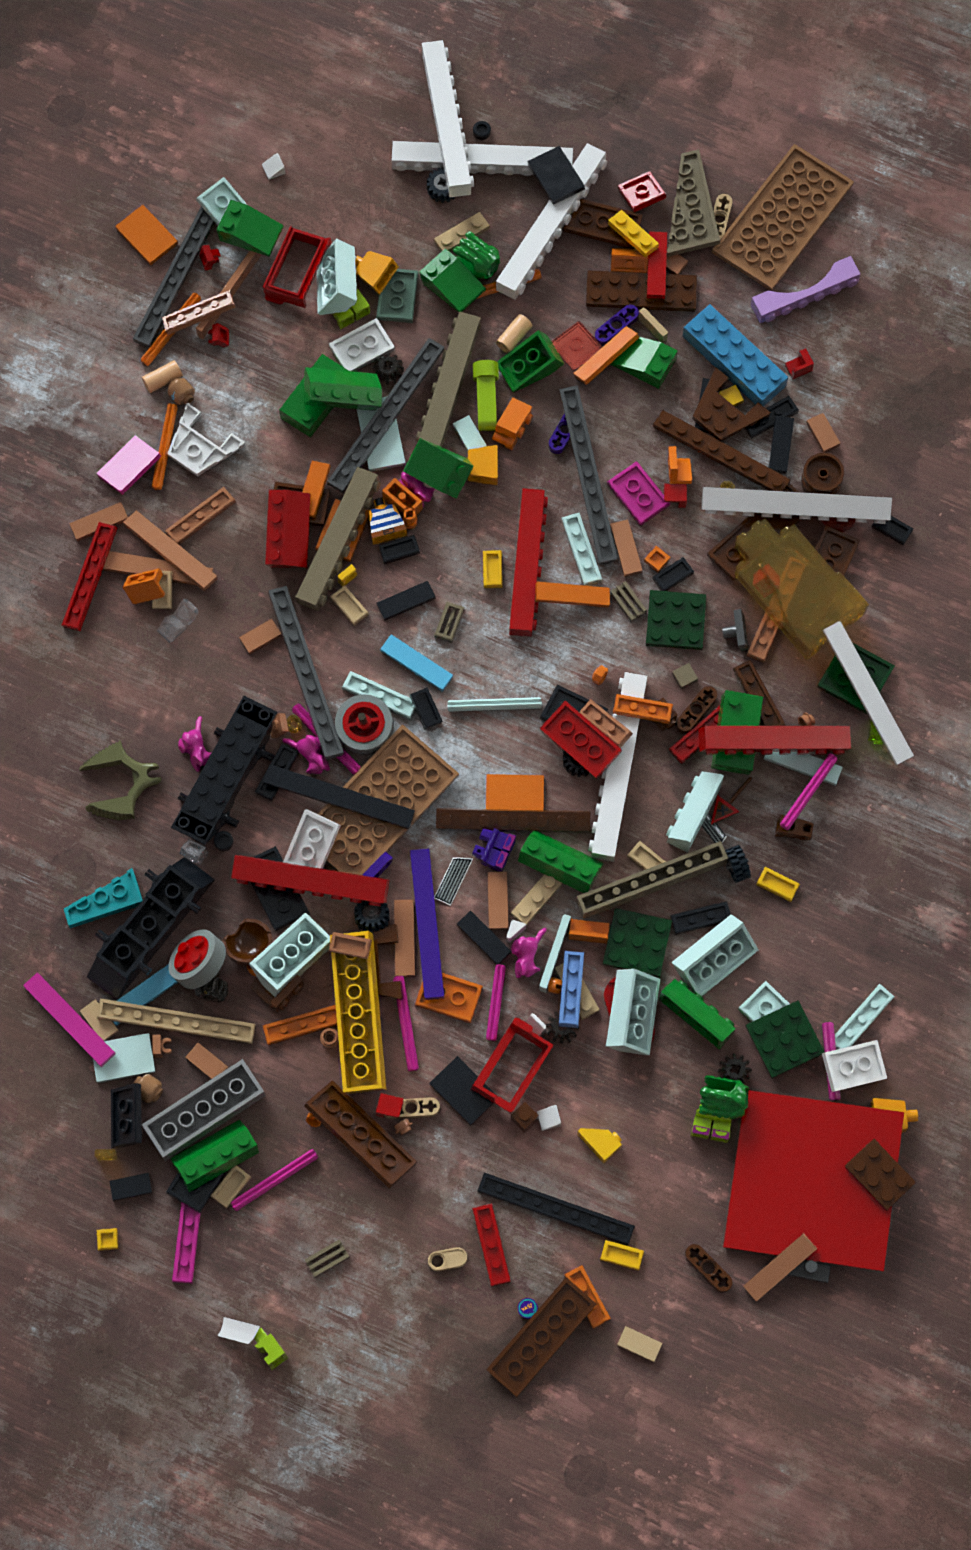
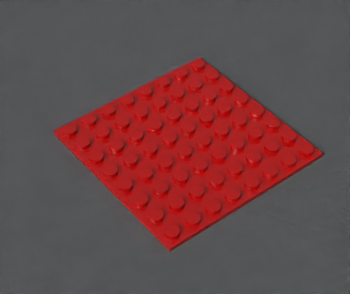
M749 1090L748 1107L745 1109V1115L741 1119L723 1248L778 1256L804 1233L817 1247L805 1260L884 1272L892 1207L886 1210L847 1170L845 1165L873 1139L898 1163L904 1112Z

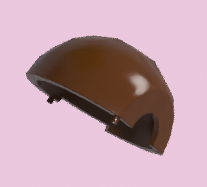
M247 918L239 924V928L234 934H227L222 939V942L225 945L226 954L232 961L239 965H249L273 940L271 931L266 924L256 919Z

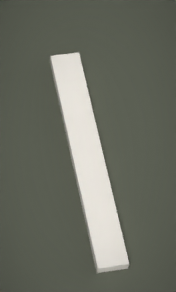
M839 621L822 630L894 763L898 765L914 756L842 623Z

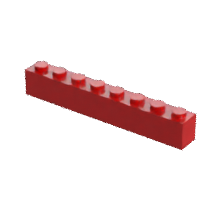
M522 488L509 635L532 637V631H536L537 619H534V613H538L539 602H535V584L537 578H541L542 567L538 566L539 560H543V549H540V543H544L545 532L542 531V525H546L547 515L543 514V509L547 508L548 497H545V490Z
M703 726L698 729L700 752H706V755H717L718 752H725V755H735L736 752H743V755L755 754L754 752H761V755H771L773 752H779V755H789L791 752H797V755H807L809 752H815V755H825L827 752H833V755L845 754V751L851 749L850 726Z
M235 855L231 876L232 879H237L236 883L248 884V881L256 882L255 886L267 888L268 884L274 885L276 890L286 891L287 887L293 888L295 893L304 894L305 891H311L313 896L323 897L324 894H329L331 899L342 900L343 897L350 898V902L361 903L362 900L369 901V905L381 906V903L387 902L390 883L388 879L242 855Z

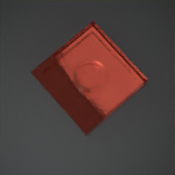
M580 321L551 341L557 352L573 370L589 360L602 348L600 343Z

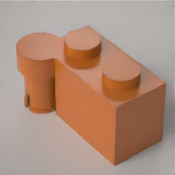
M512 397L496 424L492 440L505 445V448L512 451L517 439L522 438L525 432V425H529L532 421V406Z
M394 478L382 490V496L389 505L394 504L398 512L403 516L406 528L413 529L418 523L417 515L423 510L422 500Z

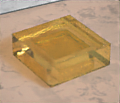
M95 1149V1157L97 1160H117V1152L115 1149Z

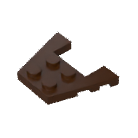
M715 368L692 419L714 438L723 441L741 432L742 429L756 424L757 421L768 418L771 412L758 402L744 415L718 393L728 382L729 378L718 368Z
M393 924L373 933L378 995L403 1000L401 981L381 983L379 945L399 943L397 925Z

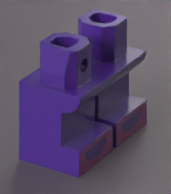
M483 828L479 840L487 842V846L484 848L476 845L472 856L481 860L482 865L497 872H503L516 842V835L500 832L496 828L493 831Z

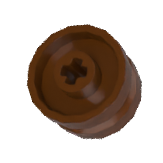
M817 453L811 456L806 461L801 476V486L804 492L837 494L844 478V466L836 456L829 453Z

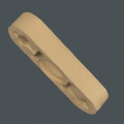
M721 194L717 197L713 210L715 217L720 215L725 218V221L722 223L716 221L720 239L725 234L732 207V198L727 194ZM726 201L724 210H721L722 202Z
M432 1097L404 1099V1105L402 1106L403 1114H400L399 1118L387 1115L385 1117L388 1119L433 1117L439 1113L440 1104L437 1099ZM423 1102L422 1107L429 1106L430 1102H433V1106H437V1108H433V1112H429V1109L426 1108L423 1109V1113H420L419 1103ZM409 1103H414L417 1106V1110L413 1114L405 1110L406 1105Z

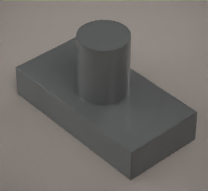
M741 609L734 610L735 626L722 628L724 639L737 637L738 647L741 651L749 650L745 616Z
M804 1260L788 1276L828 1283L831 1264Z

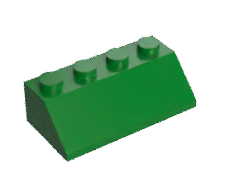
M305 367L304 405L376 411L382 406V387L377 374Z
M536 830L526 839L518 858V862L547 876H552L555 880L582 893L590 891L604 865L603 862Z
M674 979L661 991L659 1001L720 1050L735 1033L734 1023L728 1018H722L714 1006L705 1004L703 997L695 992L693 994L688 990L689 986L685 982Z
M239 1119L175 1155L170 1160L188 1191L191 1192L258 1154L259 1150L249 1130Z

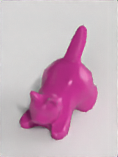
M402 472L399 482L421 499L424 507V502L431 501L435 488H428L422 481Z
M201 716L196 720L195 729L184 732L178 742L179 750L182 753L190 754L191 764L197 772L201 770V766H205L212 754L207 752L203 745Z
M307 735L297 743L288 738L282 740L284 743L297 749L307 759L309 768L306 773L321 774L324 769L330 771L328 761L321 754V747L317 737Z
M547 928L539 930L535 938L522 936L513 941L511 951L512 954L518 957L515 964L516 978L524 975L529 978L540 971V968L534 964V956L538 943L547 931Z

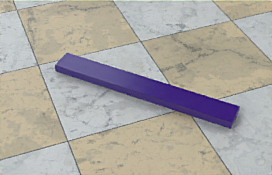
M429 848L410 850L424 999L444 998L430 851Z

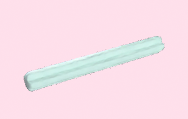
M540 697L449 700L447 707L449 712L540 709L542 707V700Z

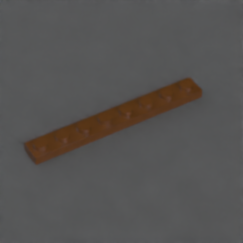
M662 410L653 423L655 429L768 491L784 492L790 483L789 478Z
M436 808V828H484L491 830L496 828L498 830L590 832L591 812Z

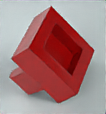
M209 245L202 246L199 254L205 271L211 270L213 264L219 262L218 257H221L219 249H210Z
M219 323L212 324V329L208 331L212 339L208 340V343L213 346L228 347L229 329Z

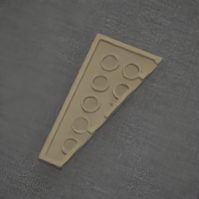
M698 149L682 153L667 257L721 244L700 151Z

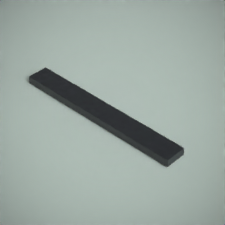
M269 764L263 781L264 784L408 830L415 814L413 809Z
M485 1172L477 1191L478 1193L625 1245H629L635 1227L626 1222Z

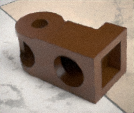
M781 815L777 819L775 836L797 838L804 841L812 840L814 826L812 822L796 819L790 829L785 830L780 826L785 816Z

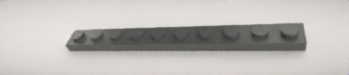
M202 206L133 337V341L148 348L153 344L163 324L162 317L167 316L215 223Z
M428 338L384 400L382 406L377 410L328 479L327 484L341 493L345 492L356 468H361L441 356L444 346Z
M578 385L560 389V396L599 565L617 561V554Z
M287 586L268 590V595L324 759L328 760L342 756L344 752Z

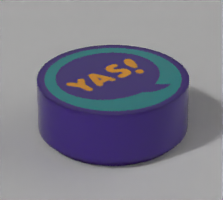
M531 1298L522 1299L518 1304V1313L524 1319H530L538 1310L537 1303Z

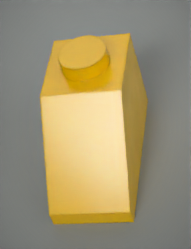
M580 1128L577 1131V1135L603 1163L622 1148L620 1143L622 1139L615 1132L611 1133L609 1130Z

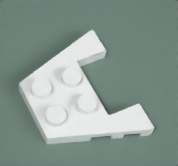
M187 403L167 454L172 460L198 477L243 448L245 442L231 433L220 447L215 445L191 428L201 416V411Z

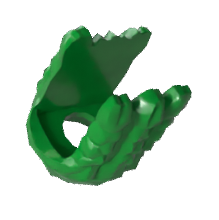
M468 231L465 234L466 239H460V246H456L453 252L458 255L456 257L477 279L488 280L497 272L499 267V250L479 239L471 231Z
M710 1075L705 1076L704 1082L708 1085L700 1089L702 1097L700 1103L702 1106H699V1113L729 1119H737L744 1116L745 1109L748 1107L749 1087L740 1080H728L727 1078L722 1079Z

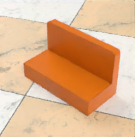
M612 248L611 271L647 273L648 256L645 258L636 249Z
M669 446L668 469L670 484H691L690 458H677L676 446Z
M160 568L127 577L123 589L132 604L164 597L165 593L159 585L163 575Z
M571 919L569 940L607 944L609 923Z

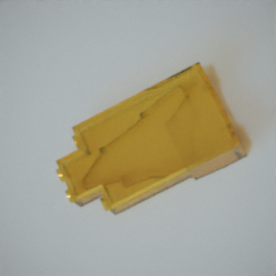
M766 519L761 522L758 520L750 527V531L747 533L742 532L737 536L735 548L745 560L736 566L735 576L806 660L821 650L823 644L828 641L822 630L839 621L843 627H846L848 624L851 626L865 615L869 606L867 601L840 572H834L795 525H792L790 528L786 526L778 534Z

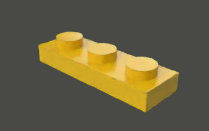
M622 210L608 220V225L645 258L659 248V243Z

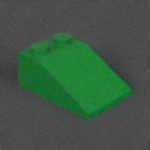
M230 200L216 230L221 242L270 257L284 226L249 205Z
M447 249L440 252L419 271L423 285L458 312L465 310L486 291L481 282Z
M539 330L497 361L498 368L512 392H516L551 375L565 364L548 335Z
M640 337L618 356L611 365L660 389L677 359L678 350L662 342Z
M420 438L403 471L436 490L457 499L474 466L467 458Z

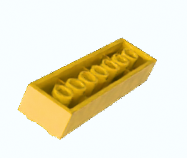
M370 931L344 933L346 935L371 939L372 943L368 960L331 952L343 1093L353 1094L387 1090L373 933Z

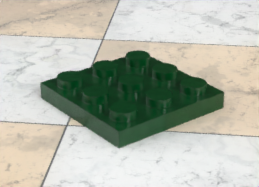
M650 590L646 646L702 650L706 594Z
M853 643L880 693L895 665ZM835 655L818 683L817 688L868 714Z
M615 908L603 965L618 969H636L660 978L672 920Z
M799 1000L745 1025L771 1079L825 1053Z

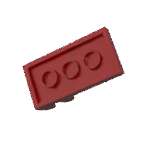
M566 700L540 727L541 732L548 739H551L560 750H564L596 779L622 752L619 746Z

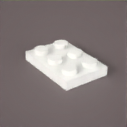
M377 318L329 343V347L340 365L352 372L395 350V346Z
M304 810L283 862L323 869L341 825L310 810Z
M877 1040L822 1053L832 1092L887 1079Z

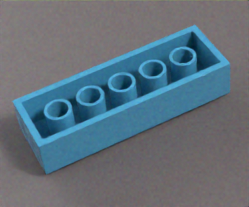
M711 304L684 326L683 338L714 367L724 373L729 378V381L736 385L755 405L759 402L764 407L787 386L788 376Z

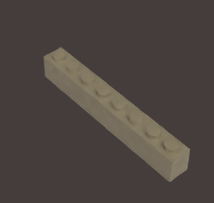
M459 312L458 318H454L452 324L454 330L447 339L449 346L442 355L443 365L439 366L437 370V377L439 378L437 383H433L431 390L433 396L432 399H428L426 406L428 412L427 415H423L421 421L423 428L421 432L418 431L417 443L422 438L440 447L443 446L481 326V317Z
M360 467L356 468L295 597L298 604L315 611H319L320 607L325 605L327 592L333 588L336 573H340L342 561L349 554V545L351 541H355L358 534L357 529L365 520V512L373 503L372 497L380 488L381 482L378 474Z
M719 841L578 895L576 903L583 919L727 865L728 856L722 842Z

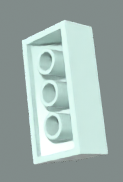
M337 238L327 248L317 270V309L319 315L346 312L357 301L355 247Z
M702 771L699 777L695 776L691 784L694 787L693 790L685 795L683 800L685 805L683 809H678L674 818L677 821L674 826L670 825L666 836H668L667 843L688 853L722 786L724 775Z
M304 913L249 965L261 984L276 997L296 975L300 977L329 950L330 936L309 915Z
M730 915L672 961V964L694 993L696 992L703 996L759 951L744 923Z
M636 969L617 970L606 1047L621 1052L650 1055L660 986L659 978Z

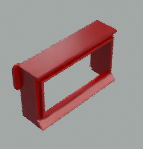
M290 226L263 285L265 299L279 305L286 302L306 308L305 297L327 248L332 244L331 238L320 237ZM294 239L318 247L298 293L274 286Z
M514 1018L470 1089L503 1108L509 1114L514 1111L553 1047L552 1043L532 1032L533 1027L520 1018ZM515 1033L541 1048L542 1051L509 1103L484 1088L483 1085Z

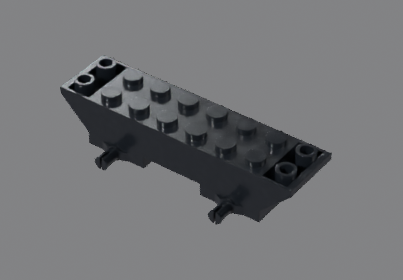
M243 695L225 730L217 727L214 731V734L219 736L220 739L188 796L182 792L180 793L178 800L184 802L171 829L206 845L225 823L235 828L237 827L239 820L230 817V810L235 803L234 800L257 761L263 757L272 762L275 757L274 754L265 750L278 714L277 711Z
M183 857L172 866L169 865L159 875L148 869L144 876L152 880L153 883L145 894L146 897L135 911L111 935L108 936L100 929L95 934L96 937L103 941V945L96 954V959L87 978L116 1000L122 996L141 971L146 975L152 971V968L147 966L148 962L190 910L195 914H198V911L201 910V907L196 903L215 879L186 857Z

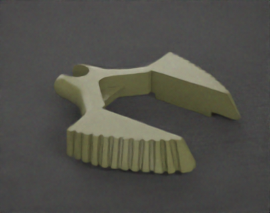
M121 741L102 749L98 754L96 753L95 756L87 759L80 766L79 771L95 770L123 763L125 767L132 771L134 785L128 792V796L90 803L85 807L86 811L92 812L96 816L113 818V820L135 819L134 810L138 797L146 788L158 785L161 782V777H148L150 771L159 769V765L135 761L127 755Z

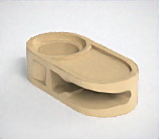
M460 1247L435 1251L428 1258V1265L433 1271L460 1268L467 1262L466 1251ZM435 1256L443 1258V1264L439 1267H435L432 1264V1259Z

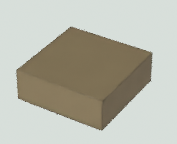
M689 663L672 671L681 689L698 681V677Z

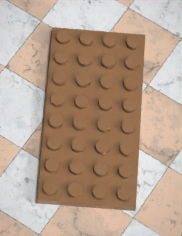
M794 144L720 239L721 244L715 245L712 253L768 290L773 291L851 189L854 181Z
M402 724L343 788L415 810L411 823L412 826L454 782L459 773ZM326 804L318 813V815L341 825L326 860L339 872L363 875L384 852H388L408 831V829L330 804Z

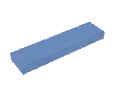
M565 951L559 1014L560 1027L578 1028L584 952Z

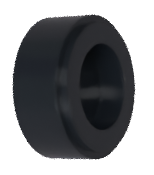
M479 121L474 124L473 135L475 138L485 140L490 136L491 127L489 123Z
M221 831L215 835L214 844L218 850L228 851L232 848L234 840L229 832Z

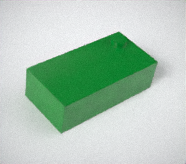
M321 354L311 367L349 371L324 354ZM303 378L279 409L282 420L311 438L334 407L304 405Z
M725 690L721 697L717 726H759L763 696ZM718 752L717 755H713L711 769L749 775L753 771L755 754L743 755V752H736L735 755H725V752Z

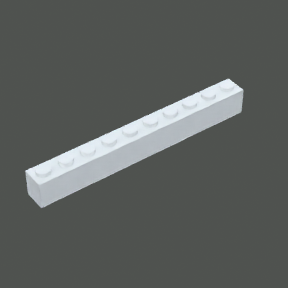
M443 40L422 43V57L449 197L471 195L474 179L473 176L469 175L471 164L470 161L466 160L468 158V149L463 145V143H466L465 133H461V129H463L462 118H458V115H460L459 104H455L457 93L456 89H452L454 78L453 75L449 74L452 70L451 62L447 61V58H449L448 48L444 47Z
M393 141L392 169L398 171L415 170L418 172L424 170L433 171L435 169L439 171L438 168L444 170L439 143ZM463 144L468 149V158L466 160L470 161L471 172L469 173L471 174L481 172L487 174L534 175L527 161L555 148ZM561 147L572 165L573 148Z
M588 143L572 165L585 185V190L554 205L549 200L496 280V291L516 300L519 294L522 295L527 281L532 280L537 266L540 267L542 265L545 254L549 253L553 247L554 240L560 237L562 228L570 222V214L578 210L580 206L579 200L587 196L591 184H595L598 179V173L600 170L603 171L607 165L606 152Z
M703 487L701 509L705 510L706 514H717L718 510L724 511V515H735V512H743V516H754V513H762V517H773V514H781L780 518H792V515H799V519H810L811 516H818V520L829 521V517H837V521L848 522V518H856L855 522L867 523V519H874V523L886 524V520H891L892 498Z
M625 672L624 678H620L618 689H622L621 695L644 699L647 676ZM613 714V717L633 734L621 747L622 752L602 773L605 783L604 786L600 785L598 796L602 797L601 804L597 803L595 815H598V821L593 822L592 833H595L594 840H590L588 851L592 852V858L612 862L615 859L640 721L639 718Z

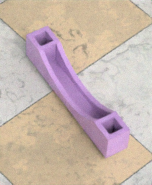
M849 256L835 262L828 274L816 285L792 293L768 290L752 297L751 307L760 323L770 322L781 314L787 315L793 309L803 308L812 301L822 300L826 295L837 294L845 287L855 286L859 282L860 272L852 257Z

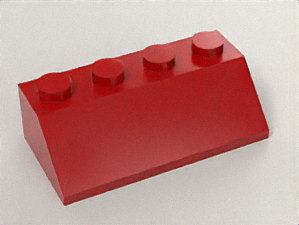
M269 490L265 558L267 566L271 568H307L310 493L291 490Z

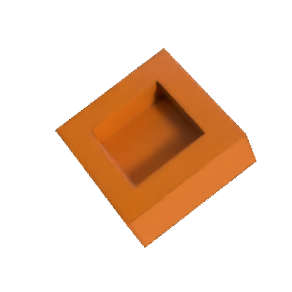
M656 546L646 556L644 562L659 573L670 561L671 557Z

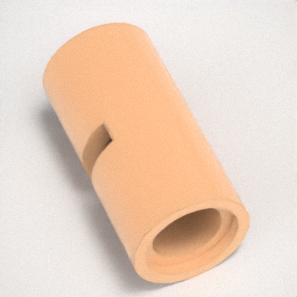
M518 314L497 339V346L505 353L512 351L533 326L531 321L524 315Z
M173 360L144 375L142 380L149 393H152L168 385L173 379L183 377L178 364Z

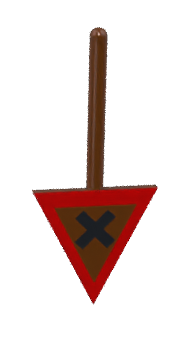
M752 777L745 781L728 802L717 795L711 825L740 812L731 804L750 783Z

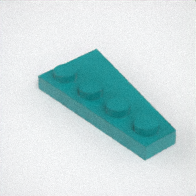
M133 868L129 869L121 877L114 878L106 886L97 888L91 895L84 896L64 908L69 928L139 906L143 899Z

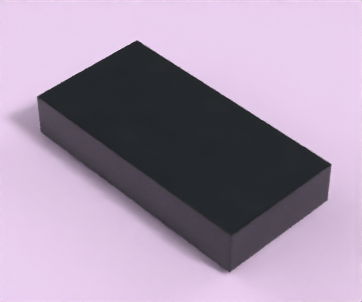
M891 516V520H886V524L873 522L871 526L903 546L914 529Z
M415 535L379 545L384 564L420 554Z
M682 557L654 575L652 579L661 591H668L694 574V570L685 558Z
M428 687L409 695L424 730L443 722Z
M149 1173L109 1181L113 1201L153 1193Z

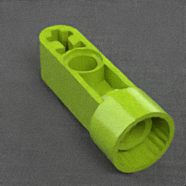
M480 360L473 363V381L477 382L478 431H495L496 429L495 382L499 380L498 362L493 360Z

